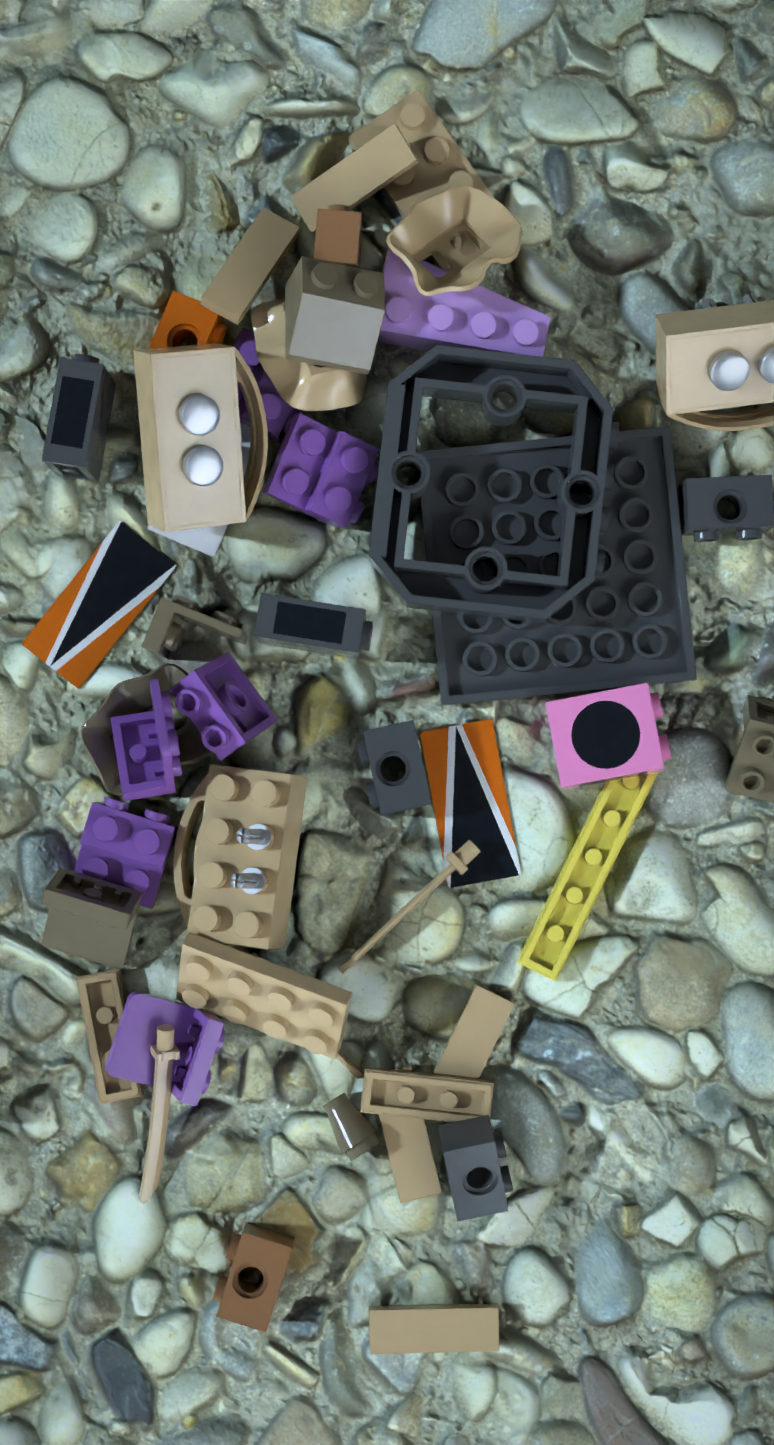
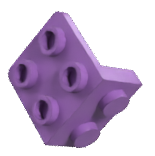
M158 678L149 680L153 711L110 717L123 801L176 793L174 776L182 775L178 738L172 718L169 691L160 692Z
M138 991L132 992L127 998L105 1064L106 1072L112 1077L153 1086L155 1059L150 1053V1045H157V1027L159 1025L174 1026V1044L180 1050V1060H174L171 1093L181 1103L197 1106L201 1094H204L209 1087L211 1080L210 1066L214 1054L218 1053L223 1045L225 1037L223 1027L225 1023L213 1013L203 1009L192 1008L184 1003Z

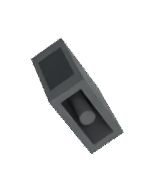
M74 354L73 359L60 357L42 461L57 476L99 483L116 383L105 366L99 364L100 359L94 356Z
M261 593L254 637L260 644L360 660L361 650H370L373 622L366 621V609Z

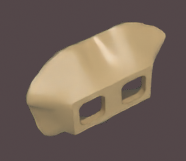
M457 186L413 205L405 217L391 230L386 242L389 248L411 270L418 291L425 296H432L444 292L468 291L480 285L490 264L502 265L510 263L517 257L523 231L519 221L499 201L477 188ZM459 235H466L480 249L471 256H464L450 244V241ZM430 255H436L451 270L441 277H435L420 262Z
M285 296L274 301L260 303L252 309L251 322L255 336L257 359L287 404L294 409L302 411H326L355 406L362 401L367 381L366 374L330 367H317L314 364L285 359Z

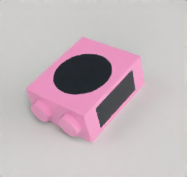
M648 683L545 702L560 784L563 790L665 771L663 761L671 760L667 734L658 736L655 719L663 717L659 693H650Z

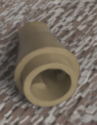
M345 1093L323 1106L330 1120L341 1154L346 1152L350 1161L380 1143L375 1135L378 1130L349 1101Z

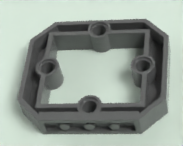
M442 345L434 346L388 383L369 561L407 608L538 623L545 622L595 581V575L602 576L605 550L598 549L600 532H607L610 507L603 506L604 490L612 489L614 478V464H607L609 447L616 448L619 433V422L612 421L613 407L575 360ZM499 392L509 393L514 398L515 405L507 410L499 409L494 405L492 397ZM422 396L481 403L485 418L497 426H509L516 422L521 416L523 408L574 413L568 475L557 493V505L563 513L556 576L508 571L507 561L503 554L491 547H479L472 551L467 557L464 566L404 559L410 500H416L427 491L431 475L430 466L426 458L416 452ZM410 466L419 471L421 478L416 484L406 486L398 481L396 475L400 469ZM573 486L585 487L591 495L590 503L586 505L575 504L569 496V489ZM484 560L491 562L496 568V577L486 582L477 579L473 573V566L477 562Z

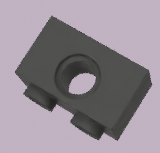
M772 475L686 478L679 486L682 536L694 535V542L720 540V534H736V540H756L762 538V532H767L774 527ZM727 500L734 505L736 509L735 519L727 520L719 515L717 511L718 501Z
M410 720L363 731L364 740L356 743L361 766L370 765L374 782L366 784L371 809L379 807L382 816L431 805L432 802L414 721ZM388 757H398L405 764V774L398 781H388L381 775L380 766Z
M489 1115L438 1125L457 1222L509 1211L505 1193L513 1192L508 1165L500 1167L499 1158L507 1157L502 1132L492 1131Z

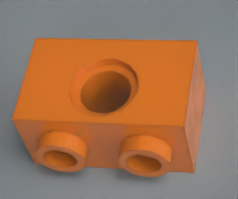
M173 290L149 349L176 347L179 341L184 338L195 339L198 341L197 345L222 344L227 331V325L223 324L224 319L222 316L200 305L201 301Z

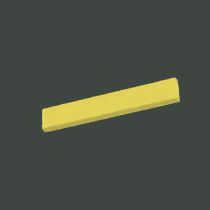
M659 772L604 782L517 959V963L555 982L557 981Z

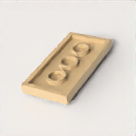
M418 89L349 136L350 145L354 150H357L395 123L399 127L419 163L383 187L382 190L402 218L405 217L413 205L457 186L474 187L494 198ZM459 235L450 241V244L464 256H471L480 249L466 235ZM429 256L437 267L446 271L451 270L438 256Z
M188 933L182 944L176 1000L184 1002L192 1008L203 1009L224 1017L232 1023L242 1024L264 1032L272 1038L282 1039L304 1047L312 1053L336 1059L342 1045L353 992L194 933Z

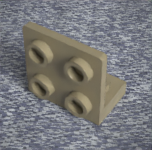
M175 594L173 601L161 597L142 647L155 655L168 659L170 652L177 653L186 633V629L182 628L183 620L246 645L249 637L241 629L243 624L239 623L240 620L219 611H215L212 618L202 614L203 608L199 607L198 603Z
M747 695L742 709L744 732L725 782V790L774 803V701Z
M60 867L45 888L42 904L50 908L42 945L103 965L122 969L126 963L143 892Z

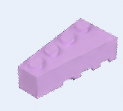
M388 246L383 272L385 313L378 343L429 351L436 345L543 357L550 316L480 285L468 291H452L425 296L416 288L413 274L409 267ZM420 262L435 277H441L448 272L428 262Z

